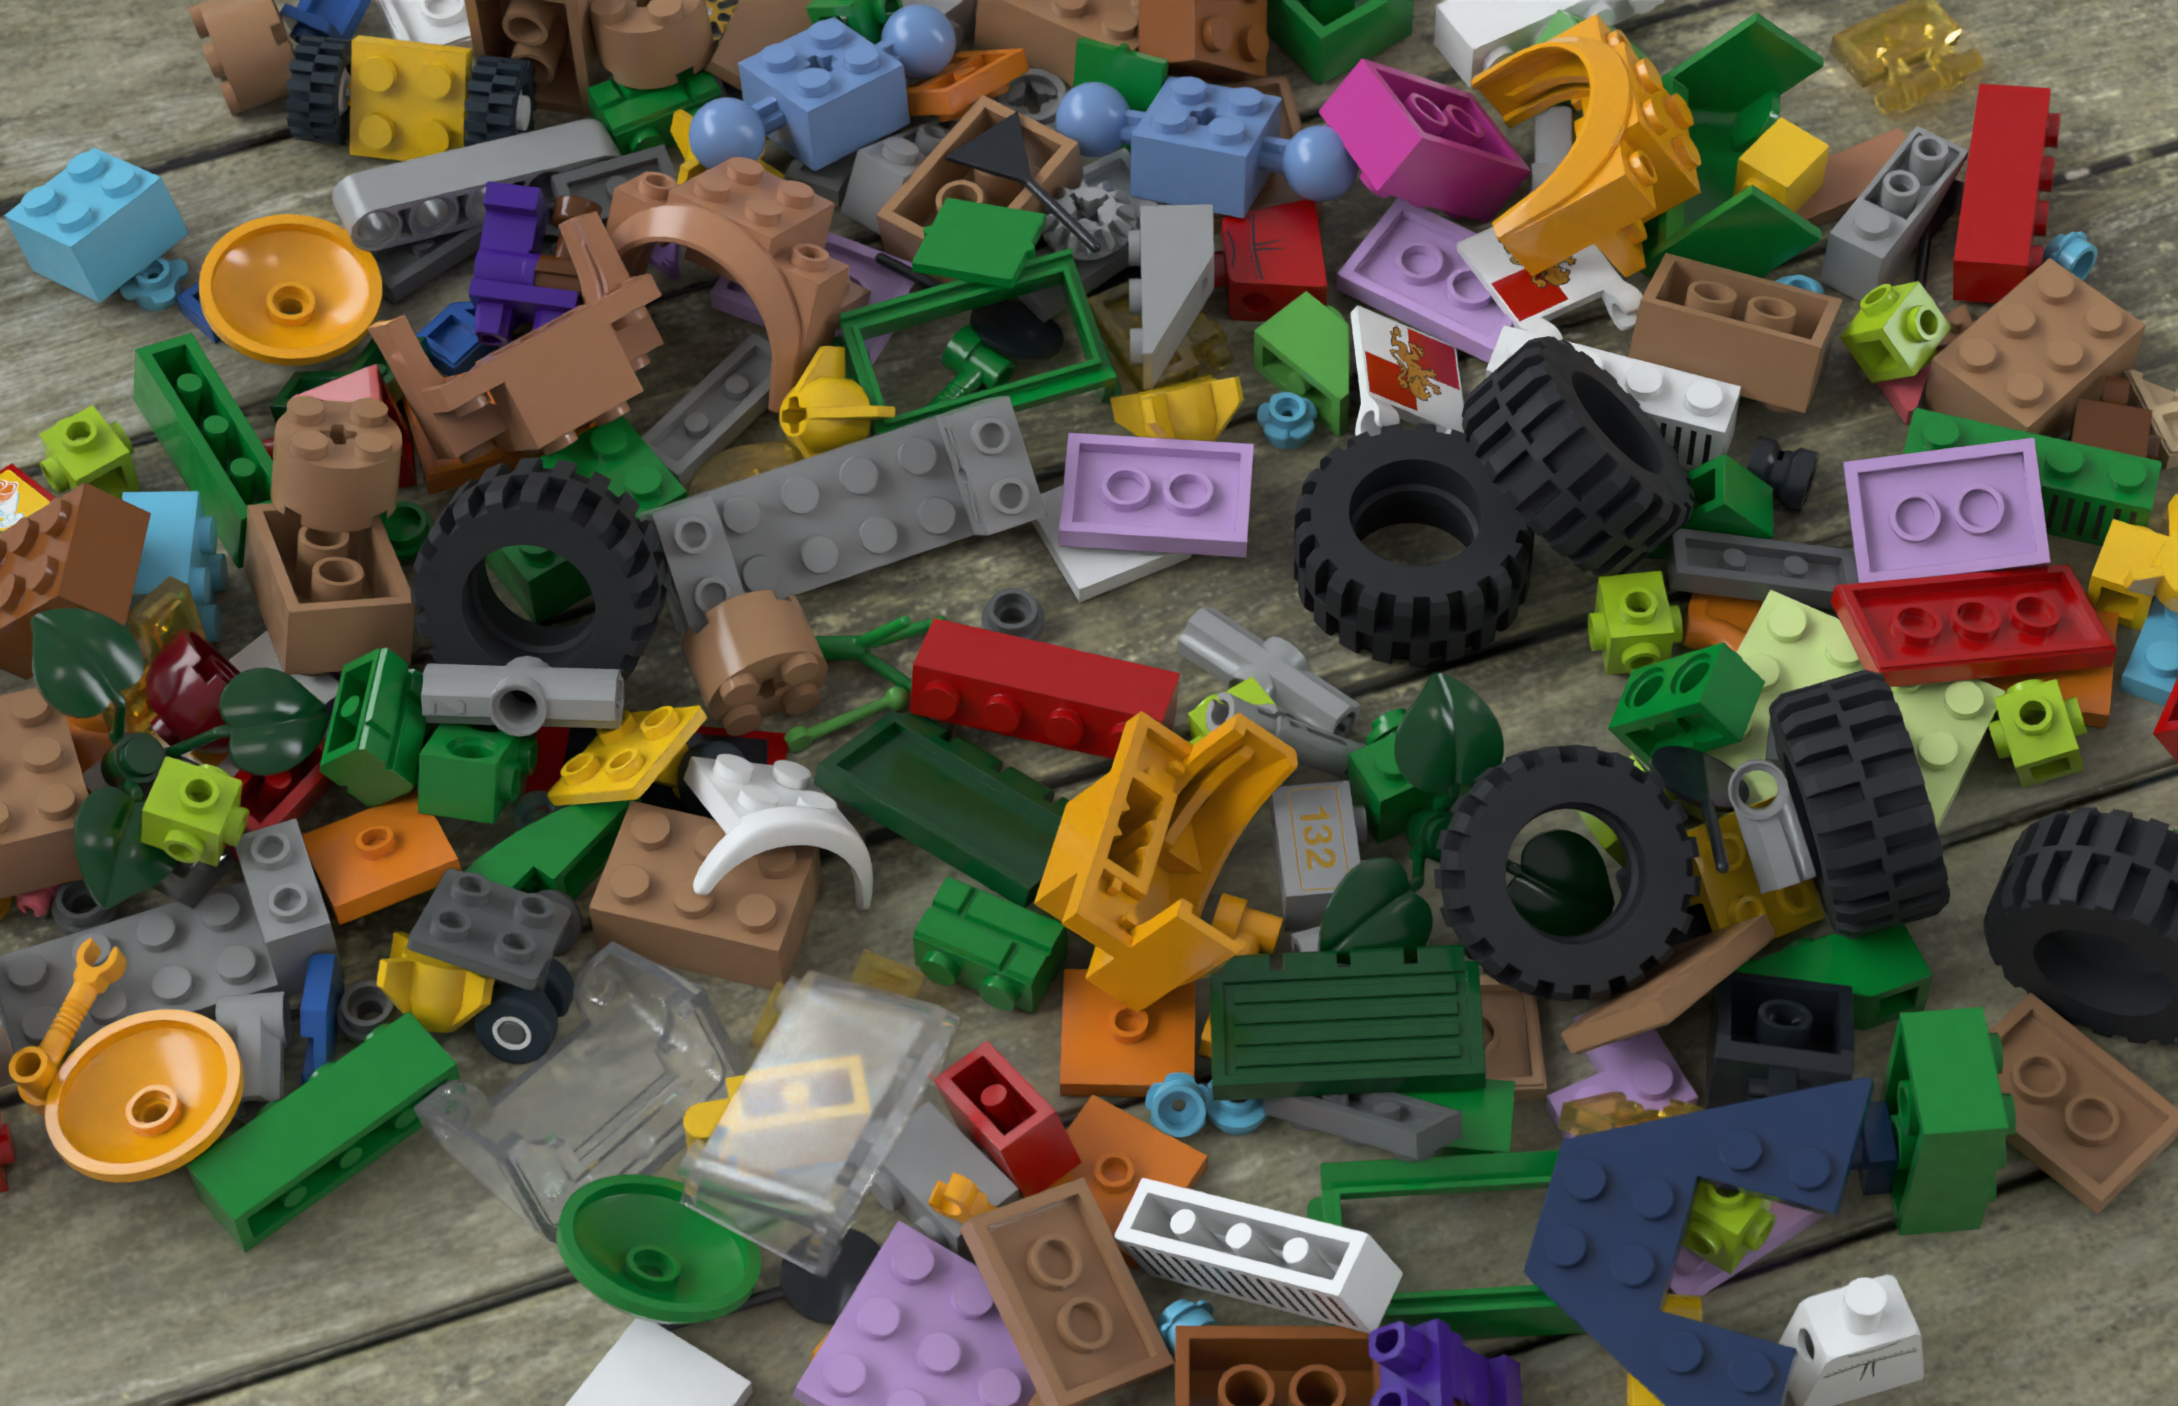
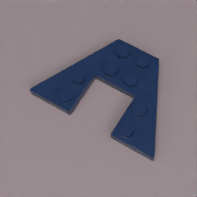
M1863 1077L1563 1139L1523 1273L1664 1406H1784L1798 1357L1796 1348L1663 1311L1700 1182L1837 1218L1875 1086L1873 1079Z

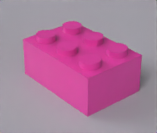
M1363 58L1318 111L1328 126L1339 134L1345 149L1362 170L1360 174L1361 181L1370 191L1382 198H1388L1391 195L1405 199L1420 209L1429 206L1443 210L1455 219H1461L1464 216L1488 223L1532 172L1472 93Z

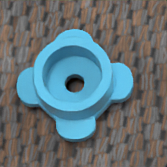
M158 257L119 288L121 295L128 300L135 299L136 303L146 310L160 311L167 309L177 302L176 297L182 293L180 281L188 277V265L182 259L168 261Z

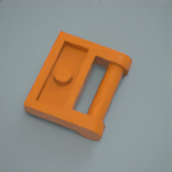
M1024 49L957 52L942 72L934 77L922 79L906 87L909 118L911 119L913 116L937 115L938 120L941 122L962 118L971 108V104L976 102L982 95L994 98L1010 90L1009 82L1030 71Z

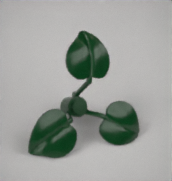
M77 608L43 611L37 613L30 620L32 631V670L34 681L44 700L62 715L82 719L99 715L108 707L110 702L114 706L113 730L108 735L114 745L106 751L101 761V774L108 786L97 788L84 799L77 811L73 830L75 852L82 878L93 899L103 910L110 909L122 901L157 885L172 872L178 863V860L169 856L163 849L141 843L142 809L146 801L142 802L144 796L143 788L157 778L166 756L176 758L218 739L229 737V755L233 764L239 770L259 776L276 775L288 771L306 759L320 744L326 732L329 714L325 704L292 676L277 669L263 667L241 672L233 677L224 687L219 699V712L226 725L215 727L178 744L163 748L161 743L150 734L143 732L127 734L125 731L127 702L120 691L136 684L144 672L142 652L137 641L125 627L100 613Z
M1438 672L1430 675L1422 692L1403 716L1394 742L1395 762L1400 773L1411 785L1431 793L1448 788L1447 793L1442 798H1434L1432 805L1417 809L1407 822L1406 838L1412 848L1409 851V858L1413 860L1412 878L1410 881H1408L1407 874L1400 863L1392 858L1377 857L1370 858L1356 865L1342 878L1336 887L1321 921L1318 951L1337 950V963L1351 965L1350 950L1404 947V964H1407L1417 956V946H1425L1427 944L1433 924L1432 910L1429 904L1416 894L1424 884L1425 859L1429 858L1439 863L1441 861L1442 850L1436 849L1441 830H1447L1453 814L1449 812V807L1460 796V784L1473 787L1475 785L1473 780L1487 768H1494L1502 763L1504 739L1495 715L1476 692L1448 675ZM1566 829L1544 831L1535 835L1526 843L1521 854L1520 864L1507 859L1506 872L1515 876L1507 886L1510 899L1520 915L1537 929L1557 936L1579 935L1596 928L1612 914L1615 899L1604 860L1597 848L1582 835Z

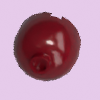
M182 628L161 648L151 661L145 679L147 700L157 714L149 723L153 730L169 746L178 744L215 727L226 725L219 712L220 695L232 678L241 673L212 644L193 630L188 633L185 628ZM229 737L218 739L195 750L203 754L214 755L229 752Z

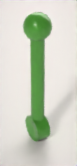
M891 687L887 690L885 697L810 728L805 726L794 727L786 733L784 740L790 751H803L810 746L812 740L887 709L894 711L903 710L909 702L908 692L903 687Z

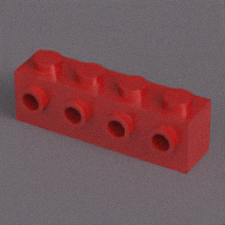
M1979 83L1954 254L1953 300L1997 304L2043 264L2044 246L2034 245L2035 236L2046 237L2050 201L2040 200L2041 192L2052 193L2055 157L2046 156V149H2058L2061 113L2050 112L2051 88Z
M934 618L913 663L910 713L937 719L942 722H951L995 732L1004 736L1017 737L1060 747L1065 750H1074L1114 760L1126 722L1140 711L1172 730L1176 715L1180 673Z

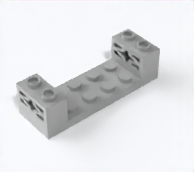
M1004 396L987 398L639 513L638 516L640 522L646 519L650 520L659 536L653 551H661L665 555L668 572L662 584L667 588L666 600L677 633L685 634L692 626L694 633L698 634L709 624L705 615L706 612L738 595L758 590H773L777 600L788 598L787 593L797 595L973 535L989 536L1046 517L1047 513L1010 397Z
M291 819L242 835L235 849L245 879L244 881L0 956V1087L15 1083V1080L9 1073V1063L13 1055L24 1047H39L47 1030L50 1029V1025L53 1024L56 1014L59 1013V1009L62 1007V1003L65 1001L74 983L73 974L78 966L76 962L77 951L82 943L89 938H92L101 948V954L94 967L105 963L115 946L125 955L127 966L123 975L116 982L109 984L104 993L98 994L92 1007L87 1012V1016L84 1017L83 1023H80L81 1027L77 1029V1034H74L75 1038L71 1040L72 1043L64 1056L65 1060L80 1044L100 1029L137 1013L159 1009H177L195 1012L215 1020L217 997L286 991L287 995L291 996L304 992L309 958H312V954H335L342 979H345L331 923L297 819Z

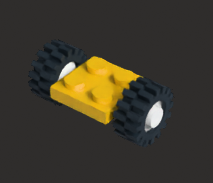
M306 35L300 38V45H296L294 50L296 60H291L289 67L292 76L291 80L287 79L286 90H290V97L286 100V110H290L287 123L291 127L290 134L292 137H295V140L344 145L346 140L350 139L349 155L407 161L530 132V130L533 131L535 121L532 119L533 111H536L537 100H534V95L537 91V84L533 82L535 70L532 68V62L528 60L486 55L479 56L477 65H474L472 69L473 48L358 35L353 40Z

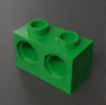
M1724 642L1632 670L1608 730L1648 767L1654 751L1664 746H1683L1707 752L1735 744L1743 739L1765 681L1743 661L1738 653L1733 651Z
M441 723L419 754L418 813L494 824L508 801H516L521 781L525 775H532L534 773L539 751L538 738L530 735L520 737L508 735L498 729L496 725Z

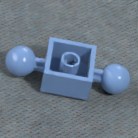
M923 4L908 5L893 13L884 25L881 42L875 45L835 17L819 21L809 29L778 44L769 45L760 53L738 63L743 101L726 97L712 100L703 105L697 111L690 124L689 143L696 159L707 169H711L734 156L757 161L762 154L767 136L813 171H817L910 124L905 77L922 80L934 77L942 72L950 63L955 52L956 38L954 29L942 12L932 6Z
M1169 76L1146 112L1130 110L1127 101L1118 90L1100 82H1087L1072 88L1062 98L1056 112L1057 132L1078 142L1080 156L1086 158L1105 157L1118 150L1123 143L1131 145V197L1172 205L1213 204V213L1244 218L1271 172L1284 174L1287 184L1300 197L1313 202H1327L1337 199L1350 189L1357 177L1359 168L1345 149L1339 134L1327 125H1314L1304 128L1295 134L1291 140L1280 138L1282 97L1262 94L1260 91L1249 87L1234 89L1208 84L1196 77L1176 78Z

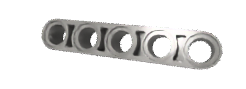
M582 119L356 172L346 176L336 185L332 194V202L352 243L361 250L378 251L483 225L486 213L483 202L487 181L540 188L548 209L554 208L555 197L551 189V176L621 157L622 155L608 130L600 121Z

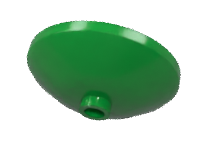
M624 1174L594 1180L577 1189L568 1198L557 1224L556 1239L561 1257L585 1289L610 1307L646 1321L686 1325L726 1316L737 1310L749 1299L760 1275L761 1255L758 1244L752 1232L740 1217L711 1195L690 1185L668 1178L642 1174Z

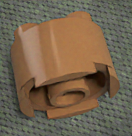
M205 0L188 7L200 39L210 37L212 40L201 46L214 78L226 76L228 79L227 82L219 85L232 116L290 95V90H286L287 79L291 80L292 73L289 67L291 60H296L294 55L295 49L289 39L275 0Z
M593 0L591 3L589 18L599 64L604 72L605 69L612 72L614 81L622 86L635 89H657L678 83V73L693 66L694 74H696L708 64L714 52V39L706 0Z
M298 396L289 400L286 413L279 418L275 426L271 480V500L275 508L285 516V509L287 507L301 514V525L326 532L361 531L373 527L374 516L386 511L387 518L393 514L397 506L402 434L397 424L388 417L387 405L374 398H360L353 402L321 401L311 396Z
M758 590L728 599L705 613L709 624L697 635H695L691 626L682 639V653L708 713L714 721L723 724L728 735L740 736L747 734L761 724L762 718L782 711H786L789 715L804 714L815 708L821 701L818 689L826 679L828 665L799 600L792 594L787 593L788 601L777 600L773 590Z

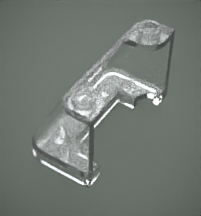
M611 941L592 957L579 971L575 980L573 996L584 1021L494 1098L488 1101L485 1094L477 1086L458 1079L448 1081L439 1086L413 1108L424 1129L434 1141L534 1232L554 1243H557L556 1229L565 1202L577 1189L594 1180L608 1176L624 1174L652 1176L687 1145L683 1125L686 1111L697 1103L728 1098L725 1078L745 1075L743 1061L705 989L614 941Z
M809 970L802 980L791 975L773 1008L774 1012L781 1015L707 1143L698 1138L694 1140L679 1167L677 1175L687 1180L680 1204L803 1269L826 1279L842 1250V1246L839 1245L841 1239L845 1237L852 1222H855L861 1212L869 1190L919 1101H923L929 1087L934 1086L933 1079L941 1074L946 1065L963 1017L935 1003Z

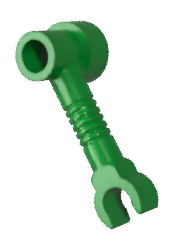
M965 325L951 338L941 360L942 365L957 374V376L925 407L972 394L981 385L990 389L1007 384L1015 370V363L985 344L970 325Z

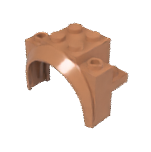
M735 156L680 185H676V181L666 174L646 171L615 187L606 230L630 277L646 274L649 259L656 245L664 248L670 243H677L686 247L685 259L743 286L761 314L771 347L772 363L768 409L780 413V408L786 395L796 386L819 347L832 346L835 330L838 329V314L867 306L869 303L871 290L852 282L848 276L850 266L829 257V253L825 250L835 203L814 194V190L807 184L798 181H786L763 170V166L753 159Z
M597 211L575 216L559 224L579 278L583 305L573 308L474 362L476 366L461 376L456 377V375H452L444 379L426 356L405 314L392 320H380L367 328L385 357L438 460L459 457L462 464L469 463L496 448L492 439L496 440L502 453L524 451L526 457L541 451L545 455L552 454L578 439L574 429L585 427L594 422L597 426H601L627 413L630 410L627 400L644 391L635 371L651 362L647 352L664 344L645 305L662 295L651 273L630 277ZM487 391L490 392L496 404L489 403L491 399L489 398Z

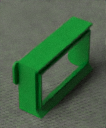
M1072 248L1027 260L1013 289L956 280L839 313L838 336L834 337L832 346L845 347L846 379L854 380L863 388L869 399L870 406H885L863 340L1057 285H1061L1084 352V362L895 415L894 418L871 420L869 431L871 437L987 398L1009 396L1014 413L1092 390H1096L1101 404L1111 403V397L1121 395V385L1108 348L1102 342L1073 259Z
M1559 1150L1436 1156L1423 1161L1383 1159L1320 1163V1196L1313 1198L1308 1203L1307 1219L1342 1227L1340 1200L1548 1188ZM1535 1285L1398 1292L1393 1294L1379 1326H1386L1401 1321L1413 1327L1438 1318L1448 1324L1450 1331L1459 1334L1463 1340L1586 1333Z

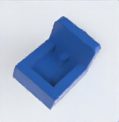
M300 0L297 7L285 3L279 14L291 30L289 36L299 45L300 38L306 35L351 40L372 0Z

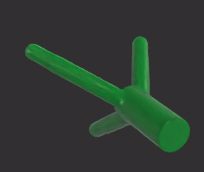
M904 615L863 635L815 636L826 661L858 660L896 686L903 687L911 694L912 680L870 653L872 648L927 633L934 618L912 623L911 618ZM944 616L934 617V618H937V619H942V620H946V621H947V619H946Z

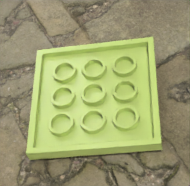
M1770 590L1736 652L1765 681L1741 742L1704 753L1721 760L1734 770L1748 760H1765L1770 721L1769 707L1781 693L1864 670L1840 620ZM1979 679L1891 687L1895 702L1899 705L1905 727L1909 732L1918 765L1921 768L1927 795L1933 809L1937 831L1990 730L1988 724L1993 722L1998 714L1994 698L2006 693L2005 690ZM1756 770L1747 773L1743 777L1749 788V798L1746 802L1748 806L1769 797L1777 796L1778 784L1775 778L1768 772ZM1680 798L1677 800L1687 814L1704 821L1702 808ZM1716 811V813H1717V818L1722 817V816L1727 815V814L1732 813V812H1717V811Z

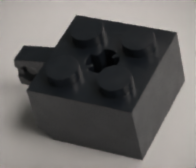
M1735 971L1717 984L1714 989L1707 1031L1706 1110L1852 1080L1855 1054L1852 986Z

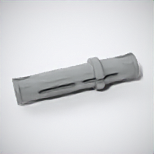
M1227 692L1217 694L1218 700L1225 704L1212 699L1206 710L1205 720L1209 731L1212 732L1240 712L1294 748L1298 763L1335 775L1347 781L1349 753L1367 746L1363 743L1337 736L1334 733L1305 722L1289 718V716H1286L1287 712L1270 703L1255 705Z

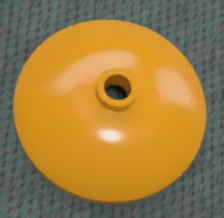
M278 214L248 221L232 229L217 241L207 254L201 268L199 299L203 314L211 329L234 350L265 363L302 366L335 358L349 351L369 333L367 328L375 324L382 304V278L379 267L371 252L357 248L352 243L346 229L317 217L298 214ZM293 312V313H296V314H294V315H288V314H284V313Z
M159 1009L122 1018L87 1038L69 1055L58 1070L49 1088L45 1104V1124L49 1138L58 1154L70 1167L93 1179L107 1182H135L169 1173L203 1153L218 1139L231 1122L240 1104L244 1089V1067L241 1056L229 1034L220 1025L206 1016L195 1012Z

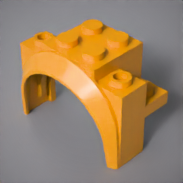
M1596 13L1550 40L1530 46L1474 76L1471 80L1472 87L1478 89L1501 114L1503 123L1509 129L1563 101L1571 100V105L1577 112L1581 109L1583 110V117L1574 121L1576 140L1560 165L1538 188L1492 222L1497 239L1533 277L1592 244H1595L1625 278L1646 268L1642 241L1647 239V234L1643 223L1701 193L1696 167L1701 165V158L1690 138L1688 129L1694 123L1691 111L1678 93L1671 96L1665 90L1654 64L1647 57L1640 60L1635 55L1624 33L1619 29L1612 32Z
M1142 711L1126 722L1111 771L1066 804L1034 901L1036 906L1060 920L1062 925L1095 945L1086 980L1139 1013L1176 987L1195 982L1215 973L1245 947L1246 942L1244 940H1233L1200 918L1216 878L1239 836L1263 803L1297 768L1298 760L1294 748L1240 712L1194 745Z

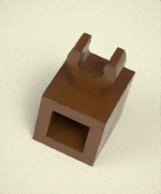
M2105 376L2102 396L2100 395L2099 401L2078 398L2068 441L2157 460L2160 447V437L2149 435L2153 410L2126 406L2130 387L2129 379Z

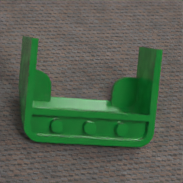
M1757 12L1661 77L1665 90L1671 96L1678 93L1691 111L1694 123L1688 129L1690 138L1701 158V165L1696 167L1701 193L1643 223L1647 234V239L1642 241L1646 268L1638 272L1648 278H1653L1666 253L1763 278L1776 267L1821 240V229L1754 185L1749 186L1733 197L1738 159L1780 118L1781 95L1824 67V58Z

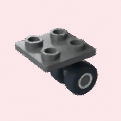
M453 868L447 869L411 931L407 948L411 951L495 979L491 1004L479 1012L475 1018L477 1037L490 1054L502 1061L513 1064L531 1063L546 1054L558 1030V1017L567 1014L575 994V986L571 974L562 963L553 958L554 950L569 924L572 910L567 906L552 902L543 895L525 893L489 881L486 877L477 873L463 872Z

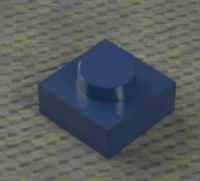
M1886 1100L1873 1101L1869 1103L1850 1171L1858 1170L1863 1195L1888 1194L1891 1191L1898 1157Z

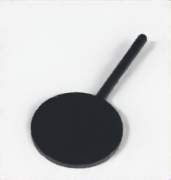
M878 253L875 256L877 264L927 289L944 284L924 273L913 272L912 267L884 253ZM1004 300L971 310L970 326L985 344L1003 354L1025 360H1044L1057 355L1062 348L1064 336L1057 323L1051 318L1043 323L1023 303Z
M1664 746L1654 751L1649 761L1650 771L1666 784L1665 789L1692 805L1702 808L1716 870L1721 874L1726 873L1729 870V863L1716 811L1734 812L1733 805L1729 800L1728 785L1731 774L1735 770L1721 760L1696 749L1683 746ZM1742 778L1738 790L1742 801L1746 803L1749 798V788Z
M829 1226L805 1233L791 1244L782 1259L780 1286L752 1293L741 1307L730 1314L786 1299L789 1305L803 1317L817 1323L834 1325L881 1247L866 1234L847 1227ZM657 1323L663 1328L667 1329L668 1331H673L694 1325H672Z

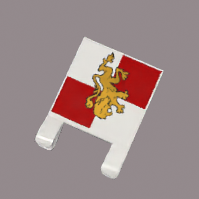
M1493 227L1457 243V252L1471 268L1485 289L1489 291L1491 297L1503 313L1508 315L1515 328L1562 340L1560 331L1548 321L1601 297L1612 321L1619 330L1625 331L1635 327L1640 300L1643 295L1636 287L1623 281L1595 244L1532 277L1497 239Z
M1357 305L1351 312L1361 405L1355 428L1356 436L1368 431L1370 436L1381 434L1383 426L1399 424L1400 419L1417 426L1418 423L1436 425V432L1449 435L1452 429L1464 433L1462 426L1463 417L1461 416L1464 403L1456 347Z

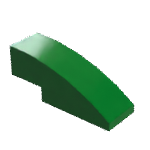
M641 797L635 800L575 804L552 812L506 838L478 858L464 872L480 874L489 881L525 893H535L546 889L558 890L575 900L604 871L630 802L642 803Z

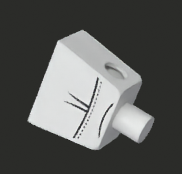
M1883 1275L1873 1279L1867 1277L1857 1278L1851 1281L1848 1286L1806 1298L1799 1303L1778 1343L1796 1348L1798 1352L1788 1389L1795 1406H1834L1919 1381L1924 1377L1921 1334L1894 1275Z

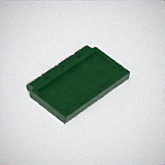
M891 710L818 763L814 779L816 786L1009 901L1025 908L1035 901L1066 804L1070 801L1067 798L1062 797L1053 804L1055 792L1012 766L1000 773L1003 765L1002 760L960 736L949 742L950 730L928 717L912 714L910 711L902 716Z
M1462 944L1417 946L1418 963L1404 964V947L1350 950L1351 966L1349 967L1337 966V950L1283 953V970H1271L1270 953L1235 955L1223 965V973H1213L1210 975L1211 1059L1214 1101L1486 1088L1479 962L1477 960L1465 961V951Z

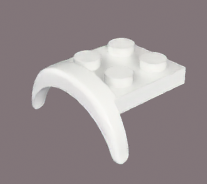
M720 754L716 759L690 757L683 780L726 833L709 853L697 872L693 883L696 894L708 895L729 871L754 855L783 846L810 845L830 850L848 862L854 877L856 905L860 910H868L870 908L873 892V869L868 850L858 832L836 807V802L814 784L811 772L806 767L787 760H778L774 765L750 763L744 758L731 754Z

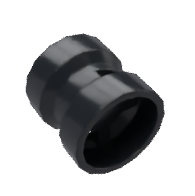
M1759 435L1752 448L1746 469L1773 488V497L1778 498L1783 507L1801 512L1811 490L1819 452L1803 447L1795 451H1783L1777 440Z

